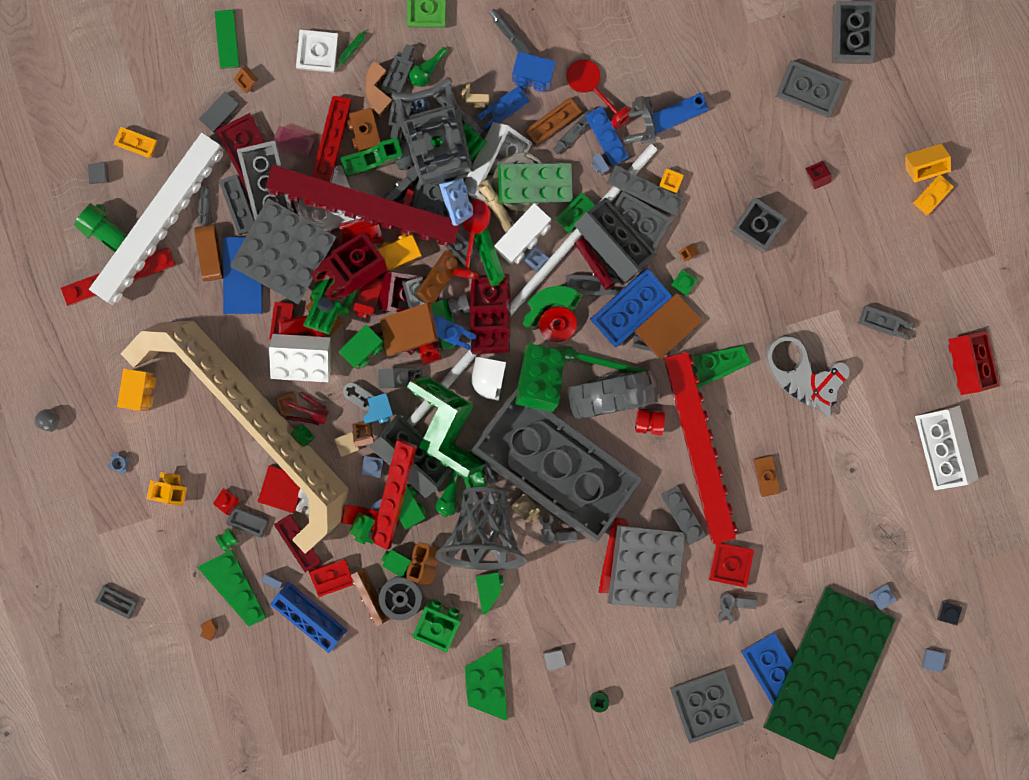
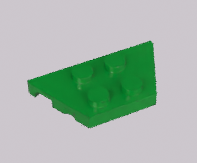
M502 645L477 660L465 666L468 706L505 721L507 720Z

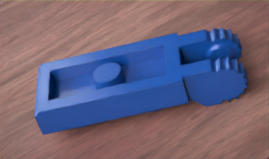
M518 86L488 106L486 110L476 116V119L478 121L483 120L491 113L494 119L484 124L483 129L486 131L491 128L493 122L501 123L529 104L530 101Z
M433 314L438 338L453 345L457 344L467 350L471 349L469 344L459 341L460 335L464 334L474 340L477 337L476 335L464 330L461 326Z

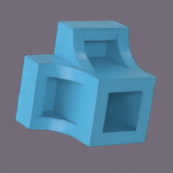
M386 393L368 398L370 408L369 412L363 416L365 424L379 421V424L390 421L389 417L393 416Z

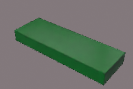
M233 9L214 11L220 69L239 68L235 12Z
M486 228L481 233L475 234L474 239L491 286H497L505 276L488 228Z

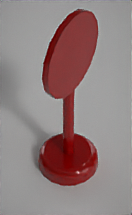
M578 60L568 68L566 77L570 88L580 93L593 90L615 113L611 119V125L614 129L620 128L631 118L629 116L631 107L627 106L618 111L597 88L601 76L600 70L595 63L589 60Z
M472 200L470 203L473 207V216L462 222L464 229L470 233L465 269H454L453 276L479 280V273L469 270L475 234L481 233L489 225L491 211L484 201Z

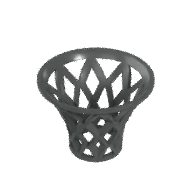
M474 487L464 490L462 508L452 535L436 552L435 558L450 566L474 570H508L526 565L527 557L521 553L509 524L507 493L488 487ZM476 492L486 493L483 498H478ZM493 493L499 494V497L495 498ZM470 521L472 530L468 533V522ZM487 521L492 526L489 539L484 531ZM479 534L483 543H472V541ZM498 536L503 542L502 546L494 545ZM461 549H466L471 562L453 557ZM474 549H479L475 555ZM486 549L493 552L499 563H479V560ZM509 553L516 555V560L507 562Z

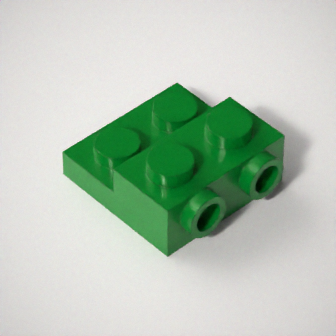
M428 600L412 638L447 653L461 623L463 614H460V610L455 607H450V609L444 607L443 603L439 600Z

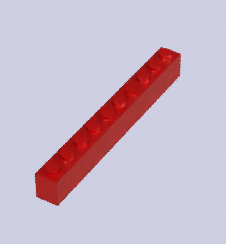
M686 351L663 357L711 542L717 544L736 539L735 533H738L735 521H731L732 507L726 501L725 496H728L726 485H722L721 482L723 472L721 466L717 467L716 459H718V453L716 448L712 447L713 434L711 429L707 428L708 415L706 410L703 411L701 403H704V399L696 386L699 384L698 376L696 373L693 374L691 367L694 366L693 357L688 355Z

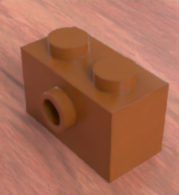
M372 108L349 113L350 119L347 122L350 131L354 130L355 138H352L355 149H359V152H362L381 142Z

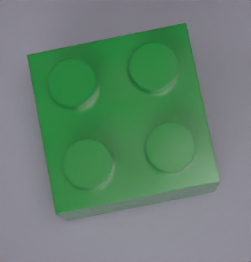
M366 324L338 352L354 368L364 369L371 362L369 358L373 354L377 356L385 348L383 346L384 341Z

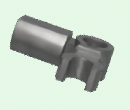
M550 515L548 523L543 522L542 516L539 517V522L543 526V529H541V541L544 545L550 546L554 542H558V544L577 542V532L575 529L557 531V534H554V528H551L554 521L553 516Z
M730 592L722 593L720 596V609L722 612L718 615V621L722 623V618L728 616V623L732 624L733 617L731 611H733L734 605H736V608L756 610L757 597L737 595L736 597Z

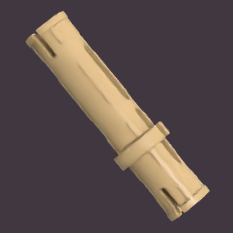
M488 180L480 182L478 189L483 194L485 203L491 207L504 231L508 232L514 225V222L504 206L499 204L498 193H495Z

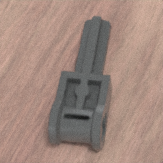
M393 100L388 123L389 126H392L390 139L397 137L400 145L403 130L399 122L400 116L396 102ZM403 102L407 116H411L413 102Z

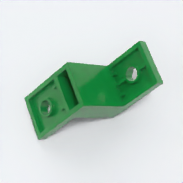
M429 376L411 380L407 388L412 390L415 396L426 399L431 406L438 407L420 444V448L425 450L424 452L427 455L439 459L440 463L444 466L456 470V473L462 477L467 478L482 471L485 463L455 444L473 408V404Z

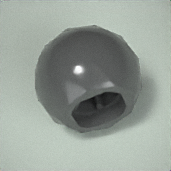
M44 409L35 416V425L39 429L53 432L59 426V417L55 411Z

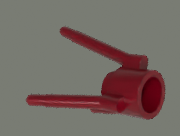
M301 392L300 395L318 408L314 407L313 410L285 401L286 405L311 414L310 418H313L286 416L287 420L312 423L318 426L319 424H325L329 410L325 409V405L318 403L305 393Z

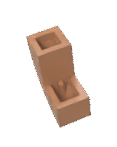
M374 61L366 76V94L373 110L381 118L392 105V100L377 88L387 76V71Z

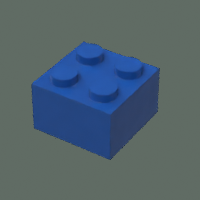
M518 52L512 73V82H515L516 86L526 88V86L534 87V90L544 93L545 90L549 91L556 61Z

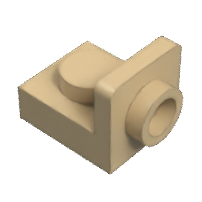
M525 493L511 505L513 510L526 523L529 521L533 523L540 516L538 513L540 508Z

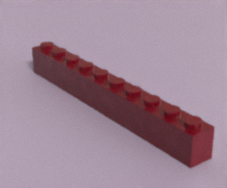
M274 165L271 166L265 187L271 195L280 197V194L288 196L289 200L299 202L301 199L307 201L306 205L318 208V205L326 207L325 210L337 214V211L345 213V217L356 219V216L364 218L363 222L374 225L375 222L382 224V228L389 230L398 228L401 229L400 233L409 236L412 233L420 235L419 239L425 241L435 239L438 240L437 244L449 247V244H454L459 225L454 226L452 224L451 218Z

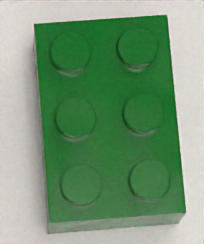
M528 343L522 353L515 404L548 412L555 410L559 405L565 351Z

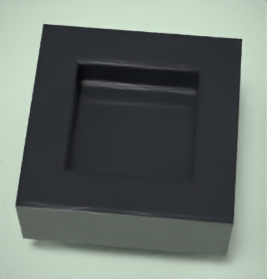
M942 601L937 620L957 626L962 607Z

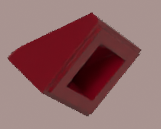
M823 161L805 168L814 189L831 183V173Z

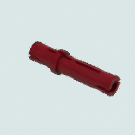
M584 237L578 239L574 245L593 271V276L598 278L604 290H609L615 285V282L607 273L606 266L601 264Z

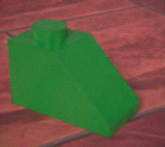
M498 571L475 576L483 615L488 613L502 592L501 587L505 586L503 575H499Z

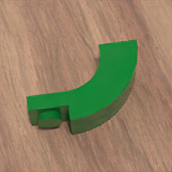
M396 137L378 142L376 146L370 149L347 155L340 159L345 176L348 177L382 168L399 160L403 155Z
M565 286L545 288L528 301L527 304L532 307V310L526 313L522 324L527 328L536 330L539 320L546 310L556 306H565L574 311L584 294Z

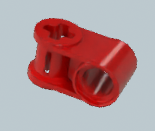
M435 342L418 347L423 365L442 359Z

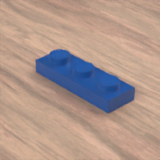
M602 106L584 115L610 166H614L629 157Z

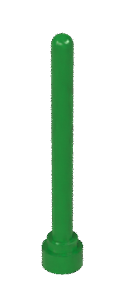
M565 345L564 348L566 352L565 361L570 362V360L574 361L576 359L632 373L648 370L576 352V349H573L572 346Z

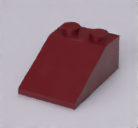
M384 272L378 310L401 312L409 309L403 281L419 276ZM443 291L441 292L436 301L442 300Z

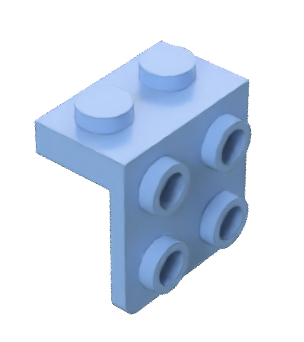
M462 178L439 184L449 218H451L454 226L473 216V207L469 202L467 187Z

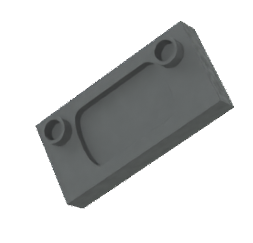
M516 389L470 453L595 544L603 536L642 478L553 413L515 404Z

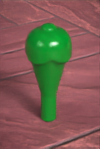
M442 47L429 60L411 69L409 78L412 85L417 87L428 85L437 64L448 53L445 47Z
M454 469L446 489L436 503V510L442 517L454 515L458 508L456 493L459 475Z

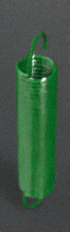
M359 33L342 55H340L338 58L340 63L345 64L365 40V36L362 33Z

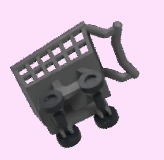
M450 77L445 78L433 88L419 92L392 93V99L396 102L400 116L399 122L422 186L473 171L458 102L456 103L451 88L452 79ZM445 89L448 105L407 116L402 101H416L436 95ZM439 136L442 138L443 143L440 147L432 146L431 140L433 137Z

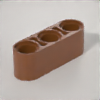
M215 224L195 227L196 244L203 281L223 279L222 261Z

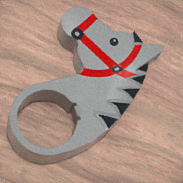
M781 336L772 340L766 348L765 359L774 380L789 395L807 406L820 409L826 417L831 418L830 407L837 403V390L849 377L848 366L842 362H834L827 371L821 370L812 373L806 349L799 340L788 336ZM783 341L793 342L799 350L798 363L789 372L778 369L772 360V352L775 346Z

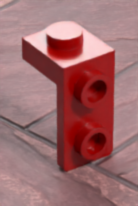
M374 278L361 287L358 302L355 303L353 309L355 312H358L357 316L367 319L369 316L374 317L381 292L382 279Z
M308 315L284 320L279 323V334L300 335L309 332L313 337H324L325 333L304 326Z

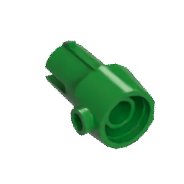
M90 203L78 216L74 226L88 239L91 236L95 237L115 253L128 234L106 218L108 213L101 204H96L95 206Z

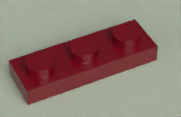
M291 514L274 524L305 573L322 562L313 548L305 554L292 540L302 530Z

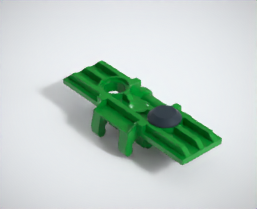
M327 279L316 282L310 296L313 304L304 322V326L330 334L338 314L349 316V308L357 290L346 296L341 307V303L337 302V299L329 301L325 294L335 280Z

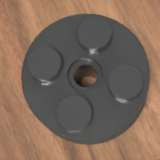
M406 576L391 578L384 584L379 594V604L382 611L394 620L411 618L417 613L422 603L420 586L418 583L408 580ZM401 595L404 597V600L399 601L397 597Z

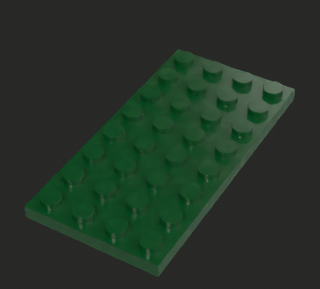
M825 586L763 728L834 760L896 619Z

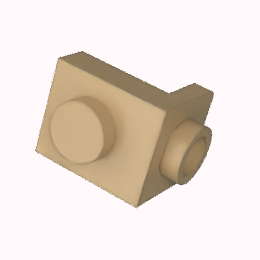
M466 83V88H462V99H466V105H473L474 108L489 106V94H470L471 85Z

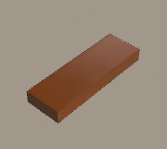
M570 97L527 128L525 132L535 146H538L579 116L582 110L573 98Z

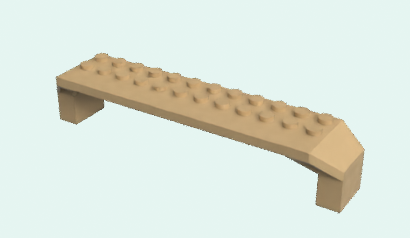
M194 320L159 323L142 330L121 353L129 364L135 368L152 360L160 351L175 352L308 496L309 524L292 539L306 554L341 522L349 488L309 445L302 446L291 434L294 430L291 425Z

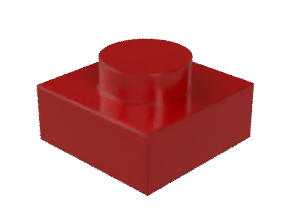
M223 488L213 502V505L224 514L230 515L240 499Z

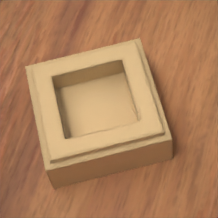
M353 432L334 439L341 457L360 450L359 447L355 448Z

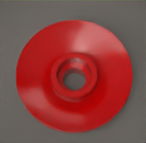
M552 307L546 310L539 320V330L542 336L551 342H562L569 339L577 328V320L574 313L566 307ZM555 320H560L559 323H554Z

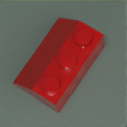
M988 331L948 339V348L952 355L953 369L957 377V387L961 395L982 392L1000 386Z

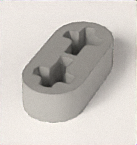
M348 383L343 388V394L348 400L361 409L369 411V405L365 407V402L360 398L362 396L366 399L374 397L371 393L355 383ZM348 387H356L355 392L360 395L358 397L355 395L348 396Z

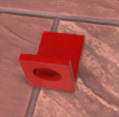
M344 505L341 523L353 525L358 513L366 516L371 514L372 519L375 520L371 530H375L378 511L365 507Z

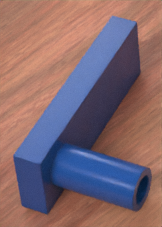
M698 93L652 114L655 121V133H661L709 111L702 93Z

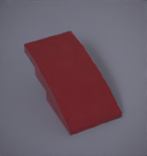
M509 273L504 274L505 277L497 286H491L487 275H479V280L471 279L469 311L471 312L470 332L477 336L475 340L471 339L470 351L472 355L510 353L511 294Z

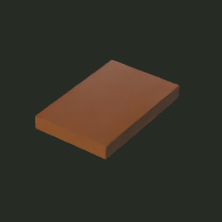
M676 293L634 332L661 359L695 329L702 320Z
M424 303L379 319L387 356H393L438 341L431 303Z

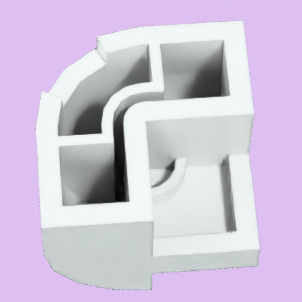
M480 357L475 358L472 385L480 396L499 401L506 362Z

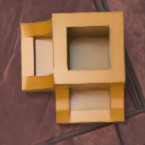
M160 472L159 481L150 480L146 499L183 506L187 487L181 484V475Z

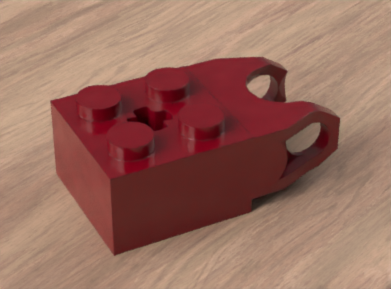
M362 232L332 251V255L325 258L311 275L315 282L327 279L335 280L325 293L328 300L331 301L350 295L387 271L388 268L382 255L366 234Z

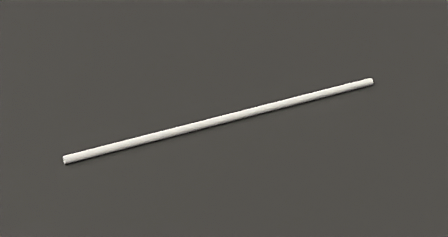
M650 144L627 171L636 175L656 153L657 148ZM612 187L601 201L606 197L612 203L622 190ZM577 228L512 300L511 316L574 246V243L582 237ZM468 350L440 384L449 388L478 354L472 355L471 351ZM426 399L407 420L411 426L414 427L432 407Z

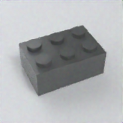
M837 1L833 5L832 63L870 64L875 59L876 2Z

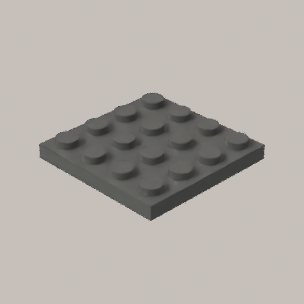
M268 198L230 266L299 304L313 280L311 274L326 257L336 236Z
M617 525L608 603L676 609L685 542L684 532Z

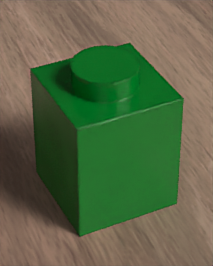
M394 548L390 552L386 550L381 559L384 562L382 567L401 578L412 561L410 557Z

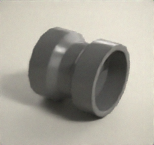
M466 294L460 295L459 298L452 297L447 299L452 317L458 316L462 311L463 313L470 312Z

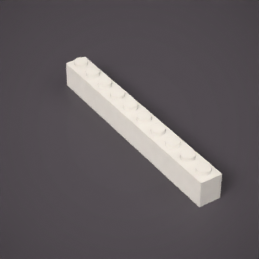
M203 133L198 136L89 288L90 291L112 306L114 303L119 302L124 289L132 284L134 275L144 267V261L155 252L159 240H163L167 235L169 226L177 221L178 214L188 206L192 194L200 189L202 180L210 175L212 166L222 158L224 149L218 143Z

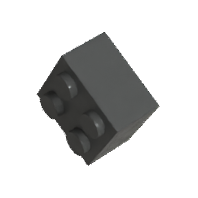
M755 197L751 200L730 232L763 253L787 218Z

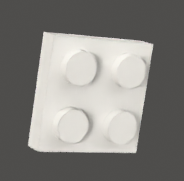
M300 30L296 69L335 73L338 33Z

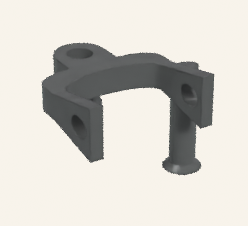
M650 96L636 97L635 101L632 102L629 116L642 114L646 124V131L630 136L624 135L623 140L626 146L640 141L641 144L656 141L655 121L652 115L653 103Z

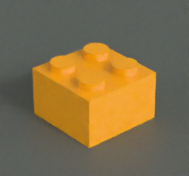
M123 369L117 407L149 411V407L151 408L153 405L151 393L152 389L156 386L155 373Z

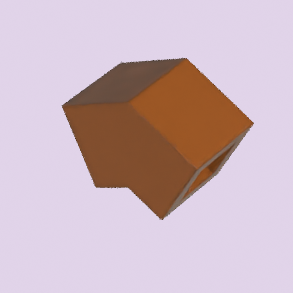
M692 243L680 250L679 254L684 262L698 255L699 252Z
M213 618L200 625L203 630L200 636L209 641L213 640L218 630Z

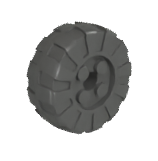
M653 370L637 373L609 374L600 376L599 379L590 380L588 383L568 388L570 406L576 419L630 410L659 401V389Z

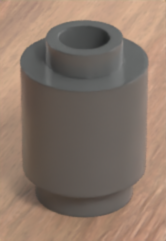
M401 141L400 148L403 156L395 161V165L400 170L408 171L412 166L414 167V162L407 142Z

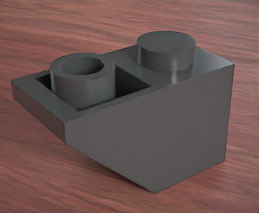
M422 368L378 369L379 389L407 388L411 380L423 377Z

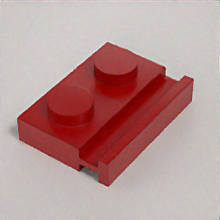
M364 218L339 223L344 244L362 232L366 234L373 244L383 242L379 223L375 222L374 225L363 222Z
M346 558L309 570V575L318 598L353 585L352 574Z

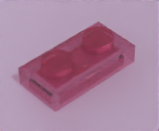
M279 125L273 141H276L279 147L309 158L316 140Z

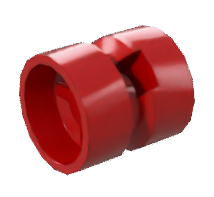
M638 408L635 433L646 434L650 431L651 435L662 436L665 424V411L654 410L650 413L648 409Z

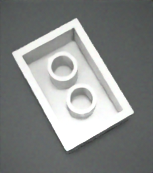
M534 203L494 246L495 250L511 265L514 262L518 264L524 258L525 254L523 252L527 248L531 250L537 244V237L540 234L544 236L550 230L551 218Z
M272 335L269 346L271 379L329 382L331 372V338Z

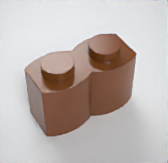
M418 542L413 550V561L407 570V579L416 583L431 585L436 576V566L439 563L435 558V554L440 547Z

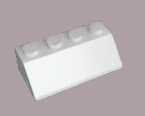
M493 122L485 138L487 143L478 153L472 165L473 171L469 172L464 182L467 187V195L474 200H485L483 194L478 189L480 182L488 180L494 190L493 176H487L488 173L494 174L498 164L505 157L514 153H528L532 142L508 125Z
M960 406L915 416L934 490L969 485L978 481L979 477Z

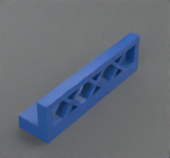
M290 582L281 589L270 603L272 607L328 653L348 631ZM278 600L282 601V602L285 604L286 607H283V606H282L280 603H278L277 601H278ZM294 613H296L297 615H299V616H300V619H298L297 617H295V616H294ZM309 626H312L315 631H312ZM323 638H326V639L329 640L332 644L329 645L327 642L324 641Z

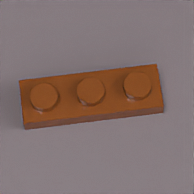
M450 250L443 252L416 292L425 303H431V305L435 303L453 276V270L461 264Z
M362 568L351 575L352 583L358 589L361 601L369 611L371 621L375 623L376 627L384 624L389 620V617L382 611L379 597L365 569Z

